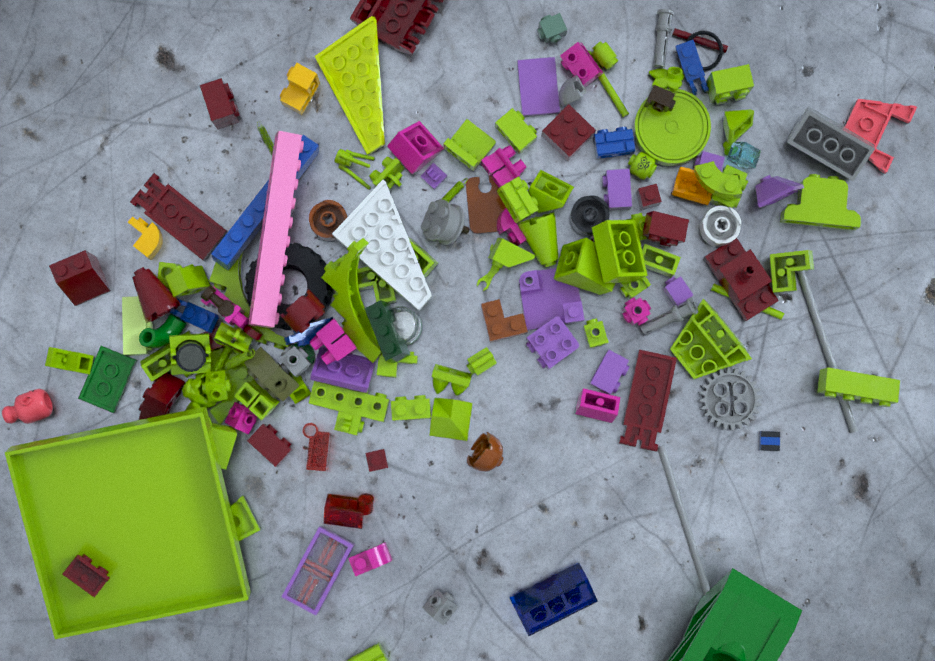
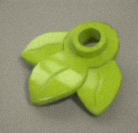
M670 67L668 70L658 68L649 71V75L655 78L652 87L656 85L663 89L669 87L675 90L682 86L684 74L683 70L679 67Z

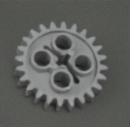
M726 368L725 373L720 369L718 370L719 376L716 373H712L713 379L706 378L708 385H701L705 391L699 392L700 395L704 396L703 399L698 400V402L704 403L700 410L706 409L707 411L703 416L710 415L709 423L716 421L715 427H719L722 424L723 430H726L728 425L731 430L735 429V425L741 429L742 422L746 426L749 425L748 419L755 420L752 414H759V411L755 408L762 406L761 403L757 402V399L762 398V396L756 394L761 389L754 388L757 381L750 382L752 376L744 377L745 371L738 374V368H735L732 373L730 368ZM728 382L731 383L730 393L727 385ZM737 383L743 386V392L741 394H738L735 391V385ZM717 385L723 386L724 393L722 395L716 393ZM729 395L734 397V401H731L733 416H730V401L726 400V397H729ZM738 403L744 405L745 410L743 413L737 411L736 406ZM719 404H723L726 408L723 415L717 411Z

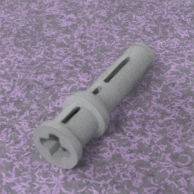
M659 9L657 11L659 15L658 25L655 26L657 41L653 67L665 68L668 37L672 31L671 19L674 16V11Z
M688 298L686 302L674 305L670 311L641 324V330L645 335H648L672 322L683 321L685 317L697 314L698 308L694 300Z

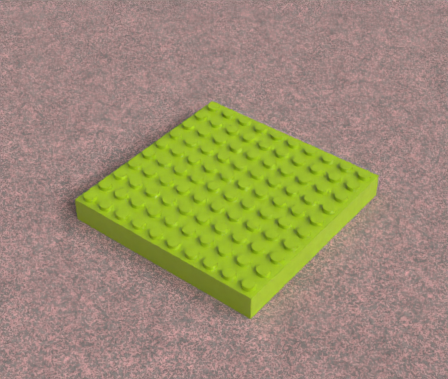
M206 407L11 446L5 452L55 639L249 599L251 590ZM85 554L93 560L91 563L93 566L98 568L100 565L109 572L107 576L110 579L95 598L62 575L77 555L82 556Z

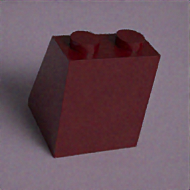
M86 250L49 265L56 284L74 306H78L111 291L97 257Z

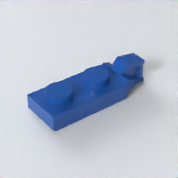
M333 317L310 323L311 326L303 333L299 331L295 333L293 330V335L284 338L286 345L297 342L298 346L310 344V341L316 336V332L330 322Z

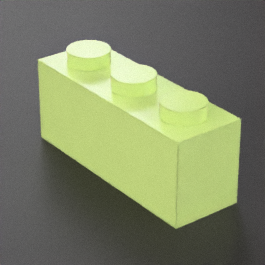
M138 296L122 297L123 355H150V350H153V348L142 346L139 342V335L145 328L153 329V323L151 321L146 323Z

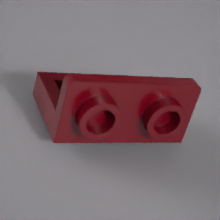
M85 554L82 556L77 555L62 575L95 598L110 579L107 576L109 572L100 565L98 568L91 564L93 560Z

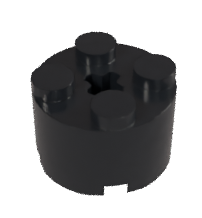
M594 195L578 199L570 213V223L573 229L580 235L591 237L593 235L592 227L609 220L610 213L607 203L602 198ZM592 213V218L587 219V214Z

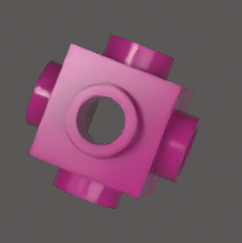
M633 297L625 302L626 307L622 309L624 312L622 315L627 323H630L632 326L637 323L640 326L648 321L647 316L651 314L649 311L651 307L646 300H642L641 297L636 300ZM635 307L640 309V314L634 312Z
M234 402L225 423L249 435L253 425L256 423L257 416L249 410L250 407Z

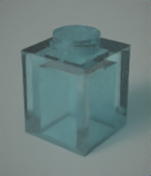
M734 142L731 145L727 160L741 168H756L761 150L747 142Z

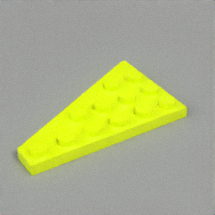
M371 16L315 55L320 68L367 154H372L385 145L376 18Z

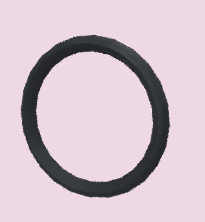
M698 31L690 35L685 42L692 40L698 35H709L716 40L719 46L717 60L710 66L703 67L704 71H708L720 62L723 55V45L714 33Z

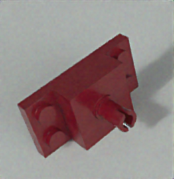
M737 238L704 257V260L745 321H748L779 301L768 285L772 280L750 249L746 252Z

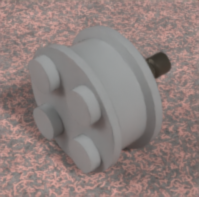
M443 199L429 204L424 221L421 224V229L427 239L432 241L438 240L443 245H450L457 240L461 233H469V227L464 226V211L459 205L449 204V202Z

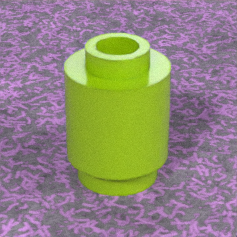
M600 41L592 48L594 51L591 54L601 67H605L606 70L619 61L616 58L617 55L607 42L602 43Z

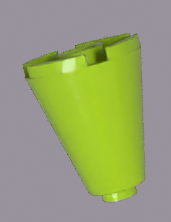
M554 212L520 222L518 226L540 265L544 264L545 267L555 265V261L559 257Z

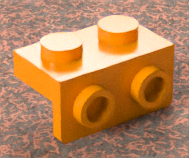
M685 167L679 168L672 195L709 205L712 194L701 186L694 170Z

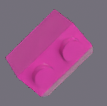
M420 121L399 131L387 145L411 174L422 169L444 150V147Z

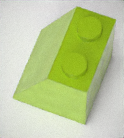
M583 238L562 246L554 280L599 295L612 292L615 283L603 282L595 242L588 238Z

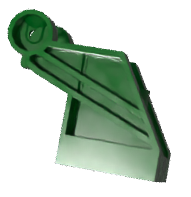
M732 568L699 600L681 643L667 661H778L795 631L802 610Z

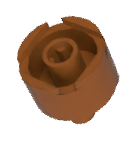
M324 200L311 209L309 224L318 238L324 241H337L332 233L345 221L348 215L338 202ZM331 217L333 222L327 224L325 219L329 220Z

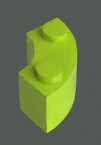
M714 161L694 167L697 180L712 195L724 199L741 198L742 190L738 175L722 173L716 167Z

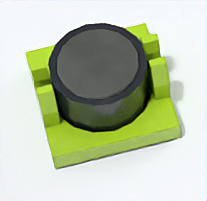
M209 333L169 335L171 375L211 372Z

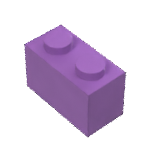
M630 169L607 170L605 176H602V186L606 187V194L603 195V200L607 203L609 211L630 210L632 207Z
M607 350L589 385L609 395L612 392L616 393L621 384L618 382L621 375L625 376L630 367L627 365L629 360L611 350Z

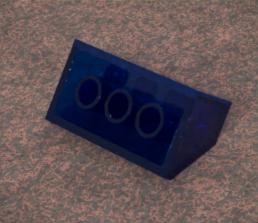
M580 563L570 566L510 597L528 636L598 602Z

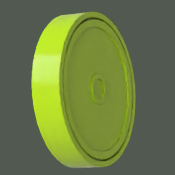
M666 89L675 93L673 100L676 103L672 111L659 112L654 110L651 105L648 108L644 107L646 99L635 116L633 133L640 151L654 158L657 164L679 166L692 161L704 149L710 137L711 120L705 105L695 95L681 89Z

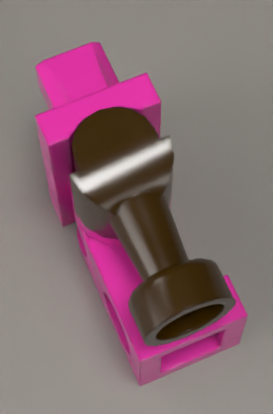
M210 285L202 293L201 302L207 307H210L211 304L216 306L218 313L225 317L224 320L232 326L236 324L242 329L248 324L249 319L243 315L246 311L234 304L214 286Z

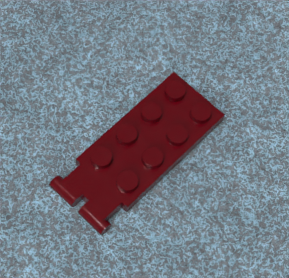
M153 173L143 185L148 191L145 193L140 189L130 203L135 207L138 204L146 210L144 212L145 215L204 261L228 231L169 184L164 186L158 181L160 177Z
M638 350L623 425H626L624 437L620 436L619 444L636 447L637 440H640V448L657 452L658 444H655L657 433L662 431L677 361L676 357Z

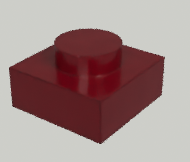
M385 449L365 453L369 472L389 468Z

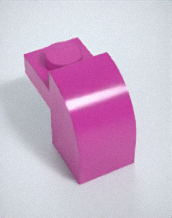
M505 208L497 219L498 233L502 234L506 231L510 243L518 246L527 239L507 208Z
M386 542L348 558L355 577L393 560Z

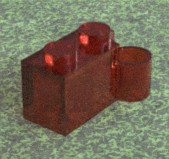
M307 423L303 427L304 436L309 438L306 470L328 471L332 433L321 432L316 424ZM310 425L316 428V433L313 436H309L306 433V429Z
M368 493L361 494L359 498L327 494L323 524L362 529L364 515H369L373 512L374 497Z

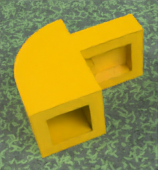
M132 216L128 223L142 233L133 247L152 260L162 247V232L153 222L149 225L142 218L139 217L137 220Z

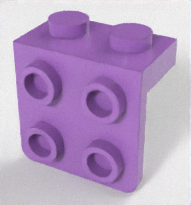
M558 316L526 338L527 343L525 344L531 353L535 352L539 357L537 361L543 369L546 367L548 370L579 347L575 337Z

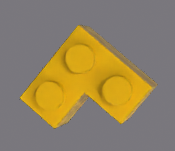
M296 63L287 73L289 85L282 90L280 101L282 105L302 115L319 87L320 81L317 73Z

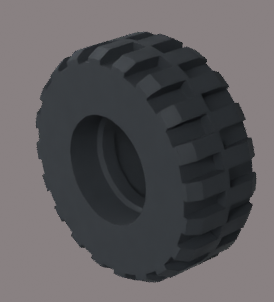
M299 243L289 244V247H286L285 250L287 264L286 267H283V270L295 269L301 272L307 281V291L310 289L325 306L323 309L325 311L331 303V295L333 294V288L321 278L326 272L324 270L326 263L313 249L302 246ZM257 259L251 262L249 273H246L245 293L247 294L249 306H251ZM281 303L277 306L279 321L278 324H275V328L292 329L280 316L282 313L287 315L286 309L292 304ZM313 318V319H312L311 321H309L308 323L310 324V323H313V322H316V321H315V319Z

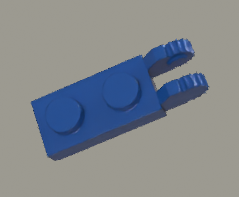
M694 40L676 45L675 48L692 94L697 95V89L693 80L700 78L701 87L704 92L709 91Z
M178 299L181 303L180 306H185L183 314L176 309H171L170 313L180 317L185 322L212 333L220 316L193 303H187Z

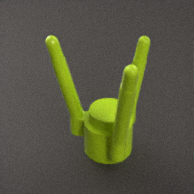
M339 149L334 161L339 164L338 168L344 170L367 189H371L365 181L346 166L350 167L353 162L370 168V164L357 160L354 157L374 160L375 158L350 150Z

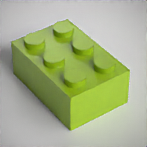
M606 220L592 227L604 283L634 282L648 276L635 220Z

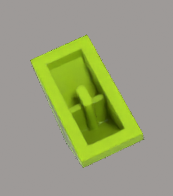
M754 110L724 112L723 128L728 144L732 145L753 125Z

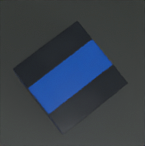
M760 431L759 450L780 451V432Z

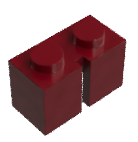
M262 424L247 441L272 465L278 467L293 451L290 447L292 443L285 437L282 439L276 434L278 431L271 424L268 426Z

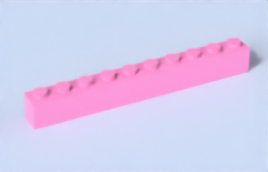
M278 131L275 134L248 325L274 328L275 324H278L279 321L277 306L281 304L282 294L279 292L280 286H283L285 279L282 271L283 267H286L287 264L285 250L290 244L288 229H291L293 217H290L291 209H294L296 198H293V193L298 187L296 172H299L301 167V160H298L299 152L302 153L304 141H301L302 135L283 131Z

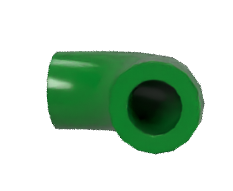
M170 314L159 328L143 329L139 335V342L147 348L163 347L170 343L169 335H179L187 323L179 317Z

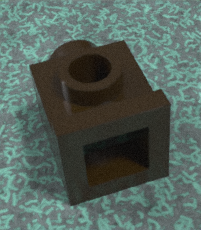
M654 85L644 107L648 108L651 105L654 110L659 112L672 111L676 103L673 100L675 93Z

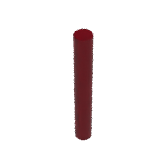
M674 28L672 35L687 40L692 34ZM700 36L692 39L694 43L719 51L718 43ZM722 44L723 52L726 53L728 46Z

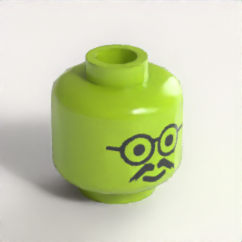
M639 152L637 155L633 154L628 162L630 173L642 180L647 179V177L651 178L657 168L656 160L644 152Z

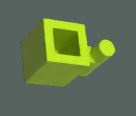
M486 347L468 358L466 366L472 375L475 373L479 376L495 366L497 362L491 351Z

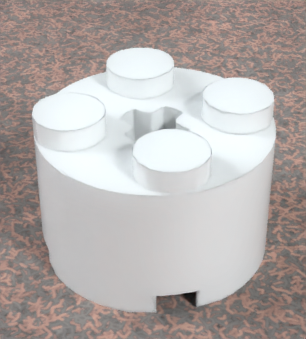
M713 207L701 219L699 224L700 234L704 241L713 247L727 245L739 235L741 218L730 207ZM723 224L724 227L718 229L717 225Z

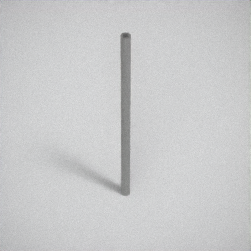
M798 271L797 274L828 367L837 369L805 271ZM838 396L850 433L858 431L849 402L842 400L843 397Z
M663 445L658 447V452L703 594L705 595L710 590L671 464Z

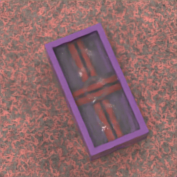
M319 526L281 597L317 615L355 544L323 526Z

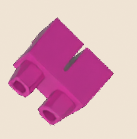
M511 145L503 149L498 148L494 153L481 160L482 167L490 177L492 176L493 181L499 188L520 177L526 169V165L521 159L515 164H512L509 160L516 155Z
M335 318L316 332V336L310 341L315 350L323 345L326 346L328 351L321 356L326 365L335 360L339 361L357 348Z

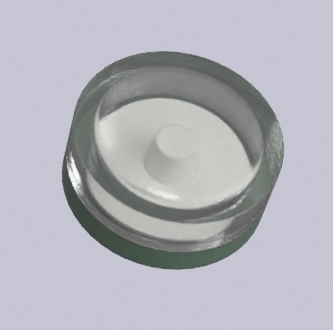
M405 306L392 308L397 320L393 322L395 330L400 337L404 338L407 346L413 344L422 332V321L419 315Z

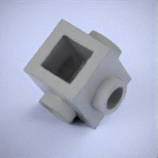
M289 346L281 353L282 357L280 360L283 363L280 366L288 374L291 372L295 377L300 376L312 365L306 359L308 354L301 347L297 349L295 346L292 348ZM293 358H297L295 363H292Z
M437 589L422 608L433 619L444 625L458 606L453 602L455 599L448 592L443 594Z

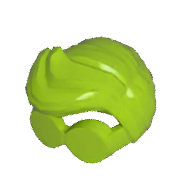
M198 373L195 375V379L191 378L186 381L182 389L183 396L189 398L191 402H197L200 407H212L216 405L217 401L208 402L207 394L204 395L202 390V383H205L206 373Z

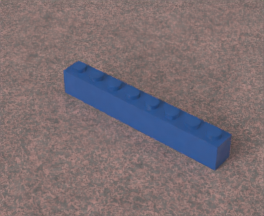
M305 135L301 137V141H304L302 153L299 152L298 160H301V167L299 172H296V179L298 180L319 154V145ZM269 180L211 253L213 261L228 271L262 228Z

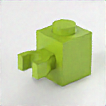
M339 411L334 430L358 436L359 432H363L365 422L362 421L363 417Z

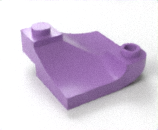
M556 268L527 271L520 276L519 287L527 331L539 329L556 316L560 317L564 324L583 322L585 320L579 289L554 280ZM531 278L533 282L531 284H527L525 282V279Z

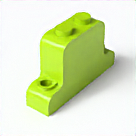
M809 174V177L800 182L804 188L798 191L797 204H787V208L781 212L780 216L781 223L857 230L861 225L860 215L854 210H847L848 184L844 180H839L837 176L820 178L818 174Z

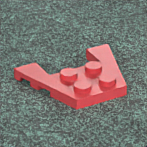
M857 99L844 127L874 144L875 150L868 160L882 173L886 174L894 157L876 149L891 116L905 123H910L917 107Z

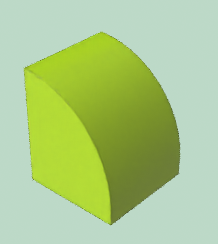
M290 372L289 374L300 385L289 395L294 403L297 404L310 396L311 391L301 375L295 377Z

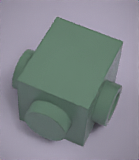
M560 13L554 16H544L539 22L537 33L541 40L544 39L546 44L549 42L554 44L567 34V27Z

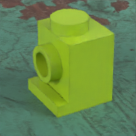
M643 277L634 281L638 284L637 288H633L631 282L620 283L621 288L619 289L625 298L629 297V299H632L651 285L648 279Z
M597 318L586 321L587 325L583 326L588 348L608 344L609 341L603 321L598 322ZM597 329L599 331V335H593L592 330Z

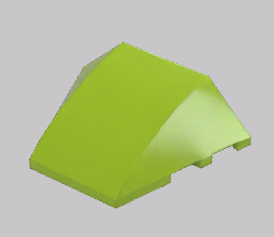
M704 298L697 307L698 313L691 316L670 348L693 379L752 359L742 342Z

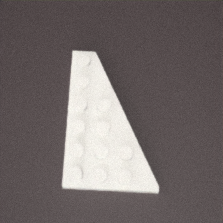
M382 180L332 235L346 248L353 241L357 243L364 238L369 244L360 255V260L420 311L431 299L432 295L387 184Z

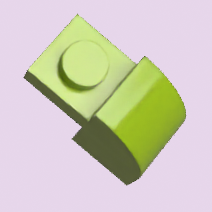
M49 347L45 366L90 375L94 356Z
M409 351L410 356L396 363L385 361L383 354H381L378 360L377 376L397 378L398 363L417 365L418 356H415L414 352Z

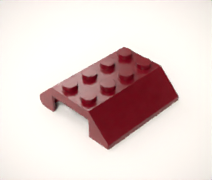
M360 0L350 20L358 26L369 17H375L378 40L400 52L413 55L417 48L415 45L420 43V40L413 36L414 33L419 35L425 34L426 30L424 29H428L435 16L434 13L438 11L437 6L432 4V2L443 3L444 0Z

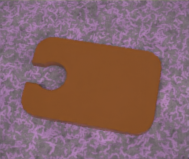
M489 176V182L492 187L487 193H482L479 190V177L469 178L466 182L470 230L476 234L498 232L497 219L506 208L497 193L499 187L493 181L492 176Z

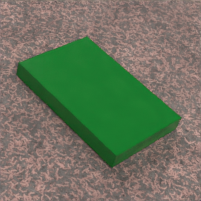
M100 346L91 367L90 375L88 374L78 399L115 413L137 360Z

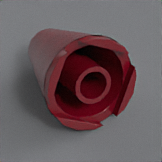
M142 267L134 272L135 276L132 279L146 323L161 318L170 313L171 308L174 307L176 309L181 305L179 300L173 297L170 290L150 269Z

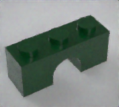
M380 300L364 308L385 361L396 363L410 356L404 338L400 337L395 330L393 322L397 320L390 303Z

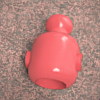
M35 389L18 395L15 398L14 406L9 405L2 409V416L5 422L9 424L16 422L17 419H20L25 424L34 423L52 414V401L45 390Z

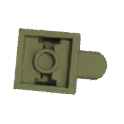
M262 347L255 351L253 358L244 362L249 368L247 372L254 379L258 378L256 381L258 385L264 390L268 388L267 392L274 399L278 397L284 401L300 386Z

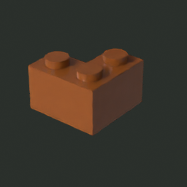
M500 299L481 304L490 343L528 333L523 313L504 318Z

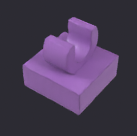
M432 163L420 177L435 190L447 178V175L436 164Z

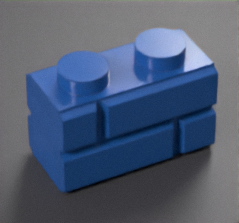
M618 127L616 131L608 132V129L598 130L597 134L593 136L596 159L632 155L635 153L632 129Z

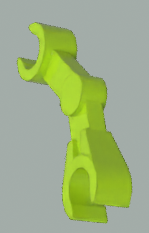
M492 264L490 271L477 281V287L483 281L487 284L483 291H486L492 278L499 272V267Z

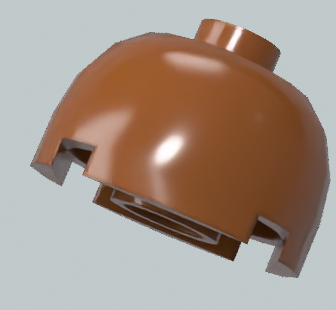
M486 432L487 435L481 434L472 445L471 450H474L472 456L468 455L467 464L475 470L488 472L496 466L499 467L504 457L503 446L499 439Z

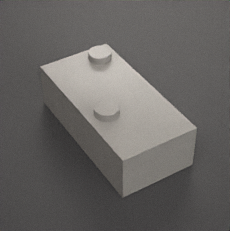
M809 106L787 138V143L852 181L855 180L875 150L873 143Z

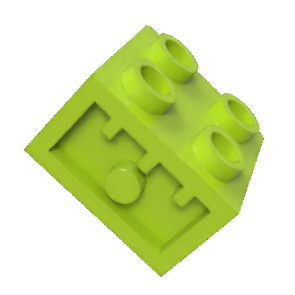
M466 119L451 139L447 138L443 143V147L465 166L474 171L481 163V160L485 158L496 144V141Z

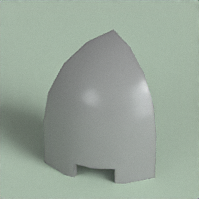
M578 75L563 83L559 91L561 106L580 99L586 93V89Z

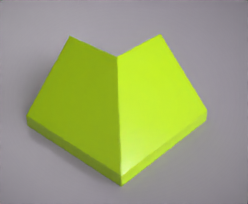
M540 170L528 192L531 197L534 196L536 198L539 209L538 213L562 208L574 186Z
M434 398L429 436L467 441L472 403L454 399Z

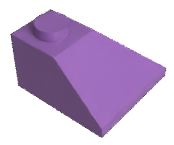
M768 175L760 179L761 183L755 186L758 206L760 208L772 205L803 189L804 186L779 176L771 177Z

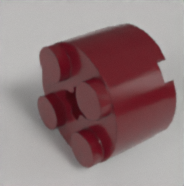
M310 289L306 291L307 297L302 295L286 309L287 315L284 313L280 315L295 333L298 331L303 333L311 326L308 323L313 318L317 320L325 313L323 310L325 306Z

